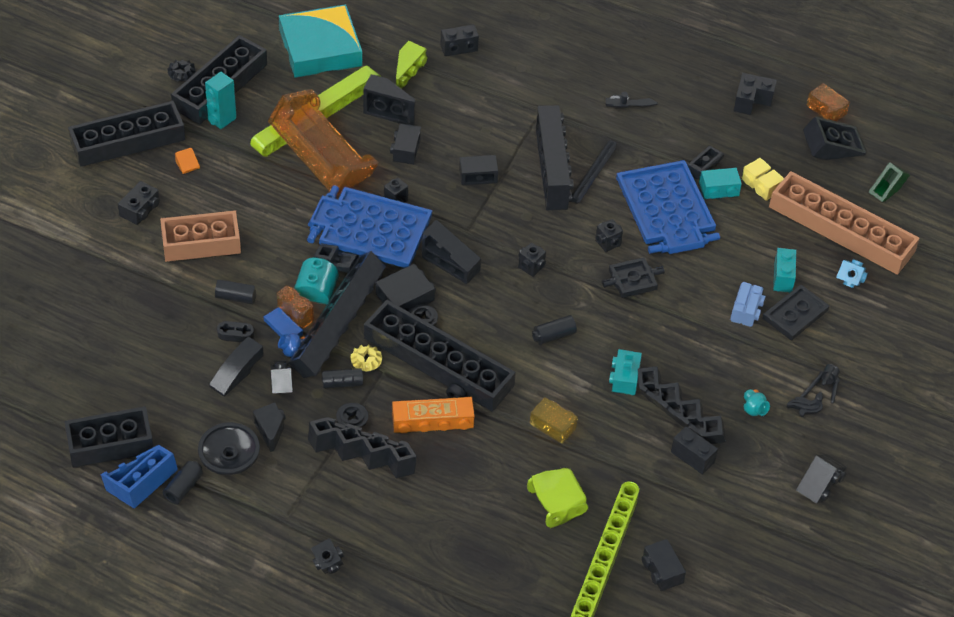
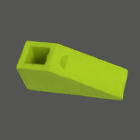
M408 41L400 49L396 74V85L399 88L405 87L408 80L416 75L421 66L425 65L427 61L426 48Z

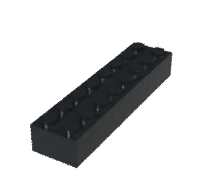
M388 300L364 323V339L448 387L450 384L460 386L466 392V397H472V401L491 412L495 410L515 385V371Z

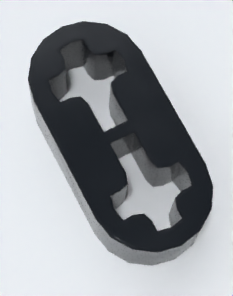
M223 321L217 326V335L219 339L224 341L243 342L248 336L252 339L254 338V329L248 323Z

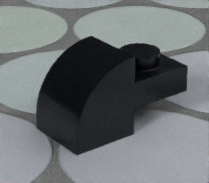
M323 243L320 244L313 256L314 258L325 259L331 262L338 271L347 273L358 259L356 254L339 252L338 246Z

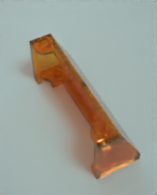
M313 89L282 95L268 122L329 191L332 186H338L339 191L336 195L338 196L342 193L344 187L352 188L372 175L379 163L370 154L364 155L361 158L318 110L320 98Z

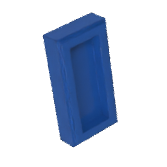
M280 307L264 316V321L280 337L283 334L289 335L292 333L299 336L303 335V330Z

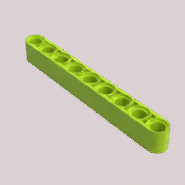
M369 66L362 67L257 133L251 139L250 145L262 156L270 155L363 95V88L370 75H380Z
M625 482L620 488L571 617H594L637 504L639 487L634 482Z

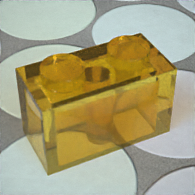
M544 397L531 412L530 424L563 444L576 429L577 416L573 412L562 408L556 402Z

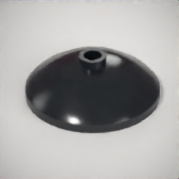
M233 422L221 423L211 427L202 435L198 444V454L203 465L210 471L222 475H233L247 470L256 462L260 452V444L256 434L249 427Z

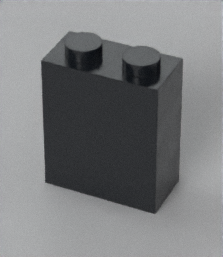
M415 264L376 282V295L382 303L388 300L406 311H409L416 305H427L435 301L436 288L434 284L427 280L424 272L418 269Z

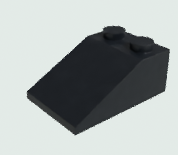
M371 74L363 88V114L401 124L415 125V99L389 79Z
M815 116L803 129L813 157L831 160L866 154L856 126Z

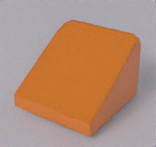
M192 148L175 153L176 163L183 174L200 168Z

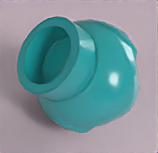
M751 389L744 393L746 401L744 410L749 415L764 416L768 413L770 403L764 394L759 393L758 390Z

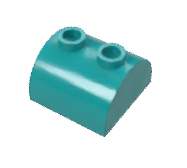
M309 258L305 260L294 286L292 298L328 304L332 298L339 276L337 268L325 259Z

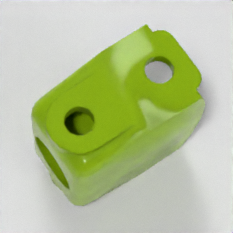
M562 468L545 471L533 475L528 480L527 490L531 493L536 492L541 504L549 512L546 515L545 522L547 527L553 528L564 524L588 510L586 496L571 469Z

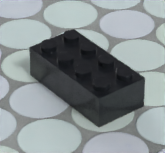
M146 406L64 421L73 468L134 457L153 448Z

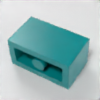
M737 168L701 171L699 181L704 199L739 196L742 185Z
M777 248L774 261L773 291L791 292L793 291L796 279V250Z

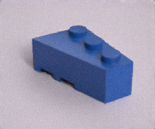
M158 445L136 456V460L128 464L122 463L118 465V469L107 473V471L102 473L101 477L106 491L132 508H136L172 476L178 468L174 454Z

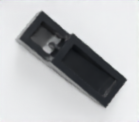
M248 336L223 363L209 386L225 397L251 373V367L264 356L263 346Z

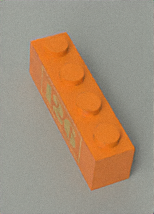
M472 397L392 402L394 433L474 428Z

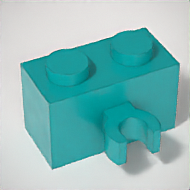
M618 349L617 357L613 356L612 368H615V372H611L609 383L613 384L612 392L635 395L642 353Z

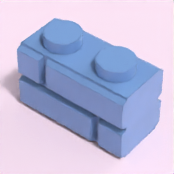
M745 282L741 283L732 310L731 322L742 323V325L751 327L754 320L758 321L761 312L758 307H763L765 296L762 295L763 287L752 286Z

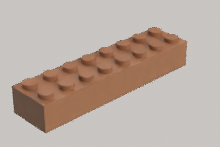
M792 171L788 173L772 192L769 207L897 275L916 251L919 237Z

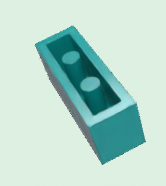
M220 72L205 82L208 121L222 129L236 119L234 80Z

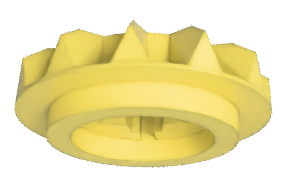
M369 344L364 347L360 345L358 349L354 348L351 354L352 365L355 368H362V371L375 370L382 362L381 351H378L377 347H371ZM365 354H368L369 357H368V359H367L366 362H365V359H364Z

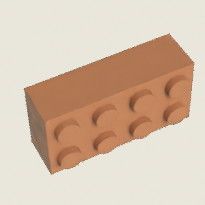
M236 211L160 219L165 262L241 253Z

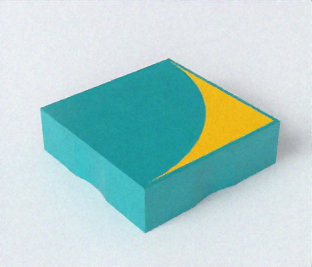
M346 5L279 15V31L284 46L289 53V62L294 78L319 74L330 70H343L362 66V49Z

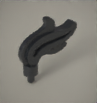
M820 391L812 401L804 397H795L794 400L787 403V408L798 409L801 417H804V414L818 413L823 408V393Z

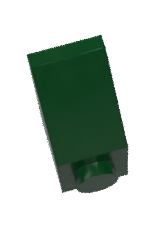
M889 162L869 190V193L881 202H885L901 189L910 175Z

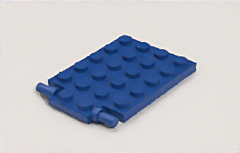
M685 160L617 173L616 179L645 244L660 242L657 245L648 246L649 254L660 251L661 253L668 252L673 254L703 248L710 241L720 240L719 233L708 235L705 233L715 231L716 224Z
M336 185L332 186L326 196H321L308 223V226L311 227L307 238L309 243H314L317 235L324 230L319 239V244L338 246L339 250L356 255L372 251L382 262L404 268L411 265L422 240L423 232L426 230L432 217V210L344 187L339 199H337L336 195L339 187Z

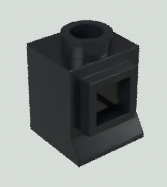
M398 177L384 185L385 198L397 201L398 196L404 202H407L408 185Z

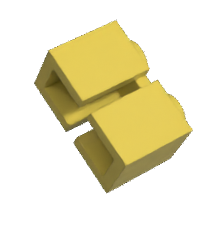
M759 158L744 167L742 180L752 189L755 188L756 193L767 201L784 178L775 170L768 172L771 170V167Z

